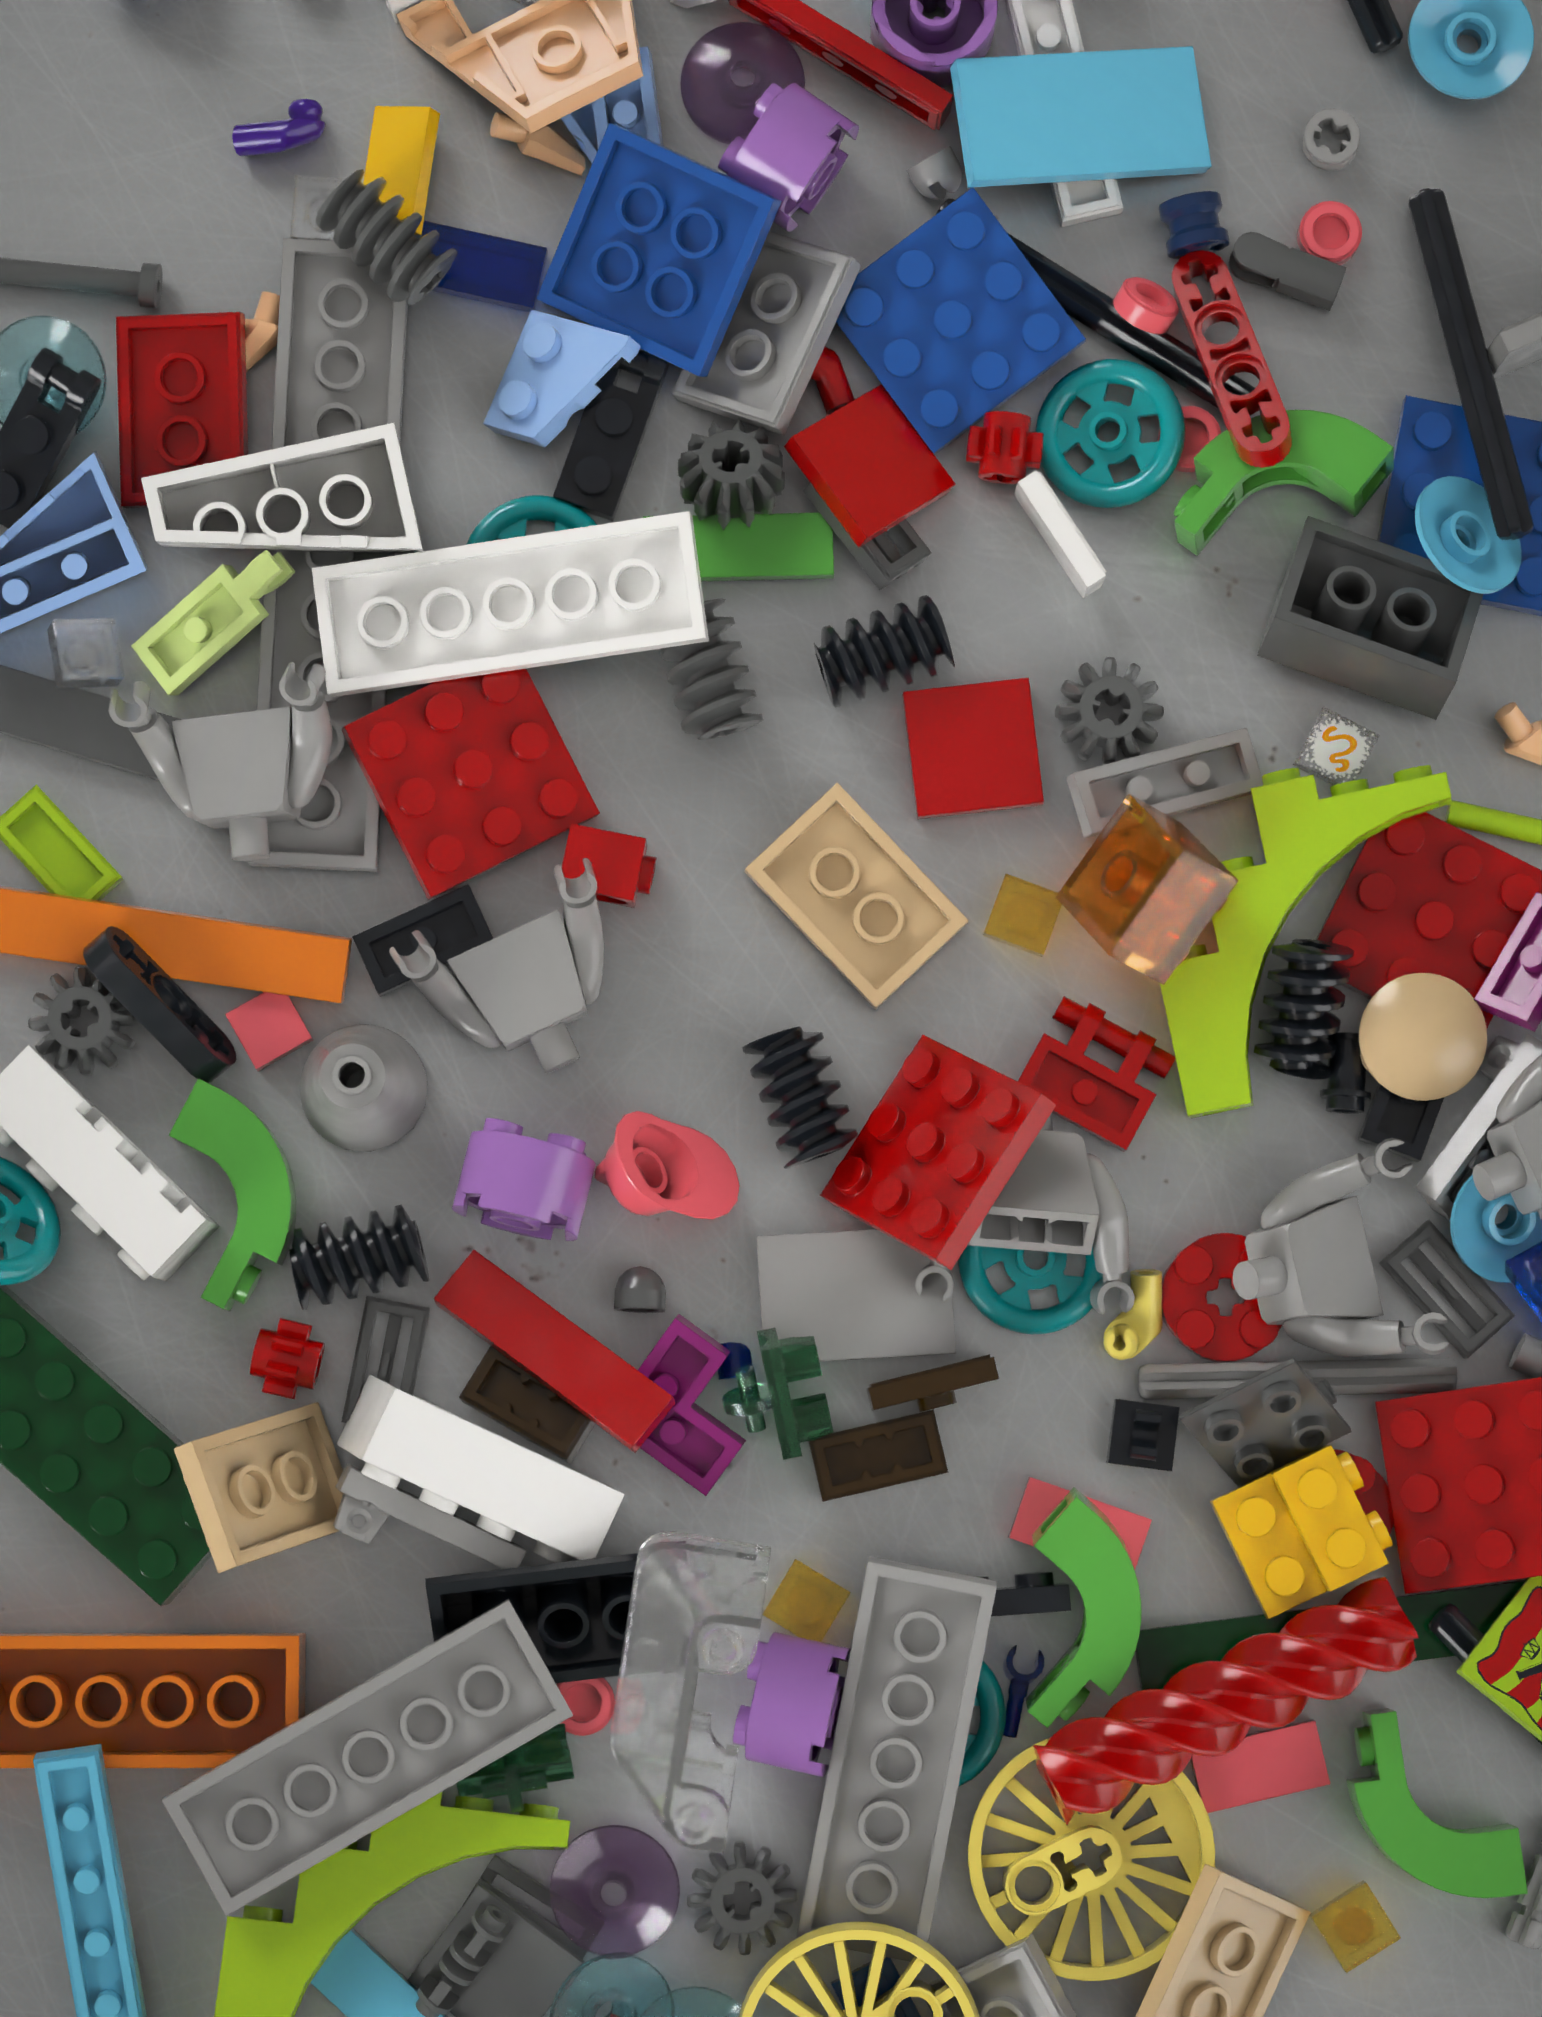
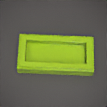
M37 784L0 816L1 841L49 893L101 901L124 880Z

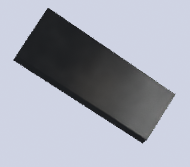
M685 1547L425 1578L434 1642L502 1602L509 1600L555 1683L700 1666Z

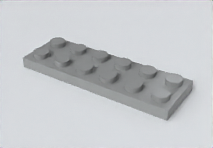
M868 1557L796 1939L805 1933L836 1923L873 1922L902 1929L928 1943L997 1581ZM846 1940L848 1950L868 1954L873 1953L875 1941ZM887 1945L885 1957L911 1962L915 1956L899 1947Z
M506 1600L178 1788L161 1800L222 1910L228 1916L572 1717L573 1713L509 1600Z

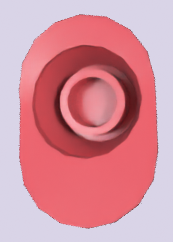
M635 1111L622 1117L616 1126L613 1144L608 1149L605 1159L594 1171L595 1179L609 1186L613 1196L624 1208L631 1213L642 1216H651L671 1210L694 1218L713 1220L728 1214L738 1200L740 1185L736 1168L723 1148L711 1137L695 1129L666 1121L641 1111Z

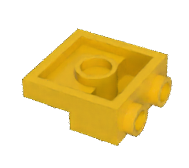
M1325 1445L1319 1450L1312 1451L1209 1501L1266 1619H1271L1322 1593L1331 1592L1389 1564L1383 1550L1393 1545L1391 1537L1376 1510L1365 1515L1354 1491L1364 1487V1484L1354 1461L1347 1451L1336 1456L1332 1445Z

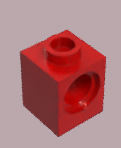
M571 823L562 871L565 878L574 879L580 877L585 871L582 859L588 858L597 880V890L595 893L597 901L635 908L638 893L650 894L657 857L646 855V838Z

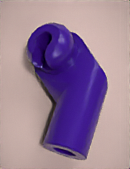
M298 99L294 100L288 107L290 119L235 125L232 139L236 153L239 156L273 154L317 141L326 125L324 121H321L323 114L322 106L316 100Z

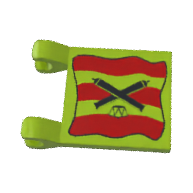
M1542 1576L1527 1578L1456 1672L1541 1742Z

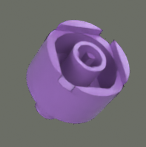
M872 0L870 38L876 48L943 88L952 83L950 67L955 59L985 57L988 53L995 30L998 0ZM939 7L945 11L944 18L936 16L933 19H929L923 16V10L927 13H932Z
M772 83L763 93L754 109L753 115L758 117L759 120L752 128L746 140L737 136L724 152L718 168L726 173L727 176L781 200V205L773 222L787 232H791L799 226L791 216L798 208L810 214L837 177L848 157V154L839 149V146L845 134L856 140L859 125L796 83L788 85L785 89L776 83Z
M486 1118L483 1130L471 1132L452 1210L466 1217L469 1205L483 1211L481 1224L523 1236L551 1240L554 1228L565 1229V1241H576L596 1165L584 1153L586 1142L558 1133H549L546 1142L522 1136L523 1127L518 1124L501 1119Z
M773 1632L768 1643L755 1641L747 1670V1679L756 1682L751 1707L740 1706L733 1733V1744L745 1746L746 1760L820 1777L826 1775L829 1765L818 1763L817 1761L821 1748L832 1750L846 1678L838 1674L839 1660L849 1662L851 1648Z

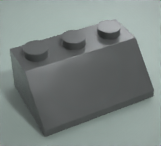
M1308 516L1273 605L1257 656L1436 720L1457 682L1483 594L1468 591L1454 584L1435 567L1430 559Z

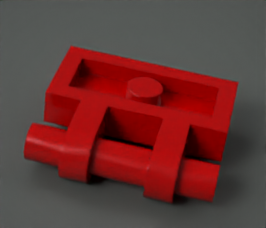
M1064 996L1052 1018L1074 1030L1067 1045L1044 1033L1018 1082L1042 1093L1056 1104L1052 1111L1053 1114L1125 1152L1157 1095L1135 1083L1140 1070L1143 1067L1165 1079L1176 1058L1174 1055L1155 1046L1154 1044L1157 1039L1140 1030L1135 1035L1104 1018L1106 1011L1089 1003L1085 1008ZM1091 1040L1124 1057L1117 1072L1084 1055Z

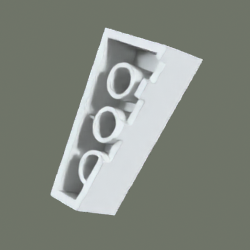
M394 423L141 478L155 541L163 547L406 554L424 551Z
M28 1045L0 1074V1143L8 1147L15 1141L32 1157L25 1167L50 1191L53 1192L60 1185L77 1202L71 1211L97 1236L105 1230L122 1247L117 1256L142 1280L145 1281L149 1276L167 1281L220 1227L43 1055L38 1053L35 1048Z
M370 1374L362 1388L358 1402L336 1443L341 1448L365 1461L361 1471L363 1475L393 1489H397L401 1478L423 1488L419 1497L420 1501L453 1516L459 1505L481 1514L476 1526L509 1542L512 1541L516 1531L537 1540L533 1552L555 1563L571 1561L573 1557L579 1560L595 1558L625 1495L606 1484L533 1450L526 1449L484 1427L472 1424L422 1398L414 1397Z

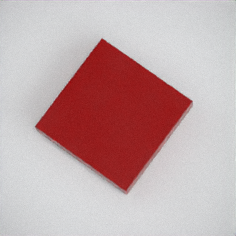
M882 384L793 435L784 445L789 455L858 548L945 496L956 485Z
M1029 677L903 692L902 698L917 820L1043 805L1044 798Z

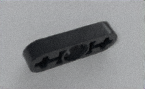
M110 926L84 947L83 956L85 962L94 976L192 1076L211 1083L236 1062L235 1049L225 1033L127 933L117 927Z

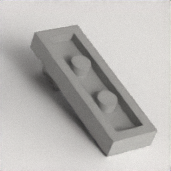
M1247 727L1074 772L1066 778L1084 839L1251 795L1250 788L1263 785L1262 775Z
M1527 1034L1521 1044L1499 1035L1494 1039L1486 1050L1483 1062L1479 1068L1483 1075L1492 1081V1084L1415 1187L1429 1206L1448 1220L1451 1218V1211L1456 1196L1465 1181L1472 1175L1473 1167L1495 1157L1487 1140V1131L1499 1123L1496 1116L1499 1102L1520 1073L1542 1054V1042L1530 1034Z
M348 1463L346 1464L336 1484V1488L343 1493L334 1521V1527L342 1533L369 1544L387 1517L391 1515L502 1569L520 1566L527 1552L520 1545L491 1534L455 1514L453 1516L420 1501L419 1497L398 1487L393 1489L363 1475L361 1469Z

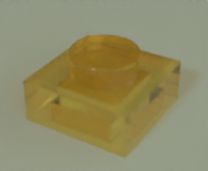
M1005 874L983 936L1043 957L1065 895Z
M795 1559L762 1615L798 1637L822 1642L851 1592Z
M1363 1880L1309 1915L1339 1965L1346 1973L1401 1939L1370 1887Z

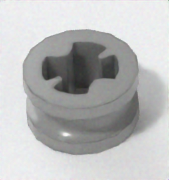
M1324 109L1314 114L1306 125L1302 140L1303 152L1308 161L1317 168L1327 171L1339 170L1349 165L1355 157L1359 145V126L1351 115L1339 109ZM1331 125L1335 134L1345 133L1348 137V141L1342 140L1341 152L1331 154L1327 145L1316 146L1314 138H1321V128Z

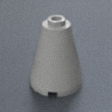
M359 1024L334 1031L314 1047L302 1069L300 1098L307 1119L323 1138L345 1150L372 1152L394 1144L414 1129L426 1105L428 1081L420 1057L403 1037L384 1027ZM364 1070L365 1077L361 1085L355 1088L345 1087L348 1078L353 1073Z

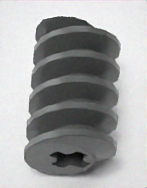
M356 170L324 201L317 212L315 222L322 231L329 232L335 230L333 240L340 249L353 247L351 258L357 266L365 267L371 264L369 276L375 284L389 282L387 294L393 302H401L408 299L407 306H412L439 284L451 268L458 255V251L450 248L436 256L432 251L440 238V234L433 230L418 238L414 233L422 220V216L416 212L400 221L396 216L404 203V198L399 194L382 203L379 197L386 186V180L383 177H379L364 185L361 182L364 170Z
M726 599L704 601L708 642L661 648L659 651L664 661L680 662L669 670L667 679L671 685L687 686L675 696L674 703L678 709L694 710L682 720L681 727L685 733L701 735L697 738L699 740L724 737L751 728L763 721L762 714L742 713L741 706L756 697L755 690L735 689L734 682L746 675L749 669L745 665H728L727 658L740 650L742 645L740 641H721L720 634L735 624L734 617L714 616L713 610L724 603Z

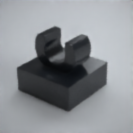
M1114 1399L1106 1463L1172 1471L1180 1407Z

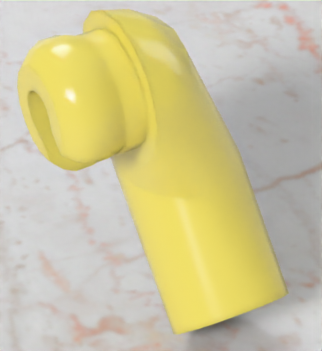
M1138 1269L1130 1272L1131 1289L1135 1296L1134 1305L1127 1313L1121 1312L1108 1325L1103 1337L1104 1348L1108 1355L1114 1359L1125 1360L1135 1357L1161 1332L1163 1319L1162 1272L1160 1270Z

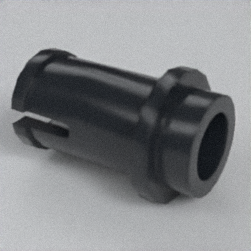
M1337 1032L1333 1035H1328V1038L1336 1044L1335 1056L1328 1059L1331 1077L1327 1078V1089L1320 1090V1097L1326 1100V1111L1344 1114L1364 1113L1365 1101L1371 1100V1092L1365 1091L1366 1069L1360 1057L1359 1033Z

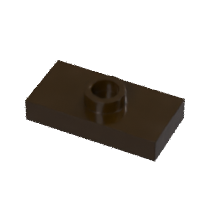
M492 1346L487 1350L459 1396L463 1403L569 1464L572 1463L595 1425L593 1421Z
M989 1354L873 1383L866 1390L872 1411L917 1400L919 1412L957 1403L954 1390L999 1379L994 1357L990 1358Z
M934 1409L808 1439L822 1502L948 1473Z

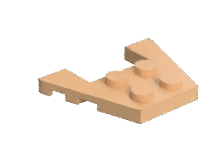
M424 0L396 14L401 29L407 38L530 133L643 77L632 0H539L476 33L470 31L453 0Z

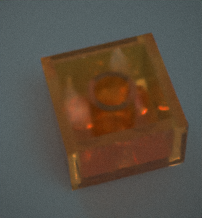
M1128 794L1056 895V898L1109 956L1164 985L1175 968L1185 960L1191 946L1213 915L1223 907L1229 893L1239 880L1182 823Z

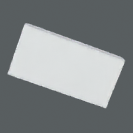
M1035 470L1018 481L1014 496L1081 597L1084 599L1101 588L1107 571L1042 473H1038Z

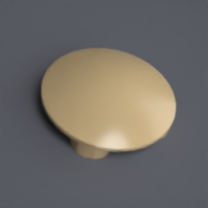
M1413 973L1398 977L1384 985L1374 994L1362 1014L1359 1026L1361 1061L1365 1069L1371 1073L1379 1084L1400 1097L1416 1101H1430L1447 1097L1469 1083L1483 1062L1487 1047V1027L1483 1013L1472 995L1461 985L1447 977L1432 973Z

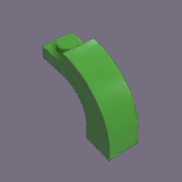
M1286 410L1292 437L1290 452L1283 461L1276 465L1260 468L1250 466L1241 460L1235 450L1228 430H1225L1204 446L1194 457L1196 480L1203 484V486L1200 488L1198 485H1193L1189 488L1175 508L1174 516L1177 518L1174 522L1177 542L1198 556L1246 498L1257 491L1275 485L1293 484L1311 488L1320 492L1356 517L1394 470V447L1373 432L1346 418L1314 410ZM1260 415L1252 417L1253 436H1257L1261 443L1271 441L1272 436L1265 430Z
M198 1078L169 1136L212 1158L223 1168L234 1187L238 1206L236 1226L219 1263L200 1297L224 1310L231 1311L235 1301L245 1305L252 1295L262 1274V1270L254 1266L259 1255L281 1266L283 1265L289 1252L295 1229V1184L285 1153L267 1125L239 1100Z
M1075 1487L1071 1489L1032 1534L1034 1547L1070 1577L1083 1599L1082 1624L1074 1643L1026 1698L1027 1711L1046 1728L1058 1716L1067 1721L1078 1711L1090 1694V1691L1084 1687L1089 1680L1095 1683L1107 1695L1111 1696L1131 1664L1136 1651L1141 1626L1139 1584L1126 1545L1107 1516Z
M1389 1708L1362 1711L1364 1727L1354 1729L1355 1745L1360 1766H1370L1371 1776L1346 1779L1354 1811L1363 1829L1383 1855L1397 1867L1419 1881L1451 1894L1475 1898H1495L1528 1894L1519 1829L1508 1823L1469 1829H1453L1438 1825L1429 1819L1415 1803L1407 1785L1397 1712Z

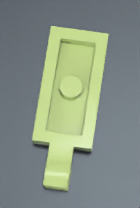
M267 550L254 558L240 574L236 572L232 565L222 564L133 643L131 647L168 695H179L270 615L258 599L284 584L295 573V570L281 552H277L272 556Z

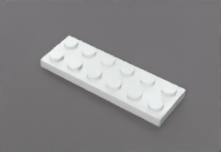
M689 511L312 568L323 663L326 671L327 694L331 697L709 641L693 517Z

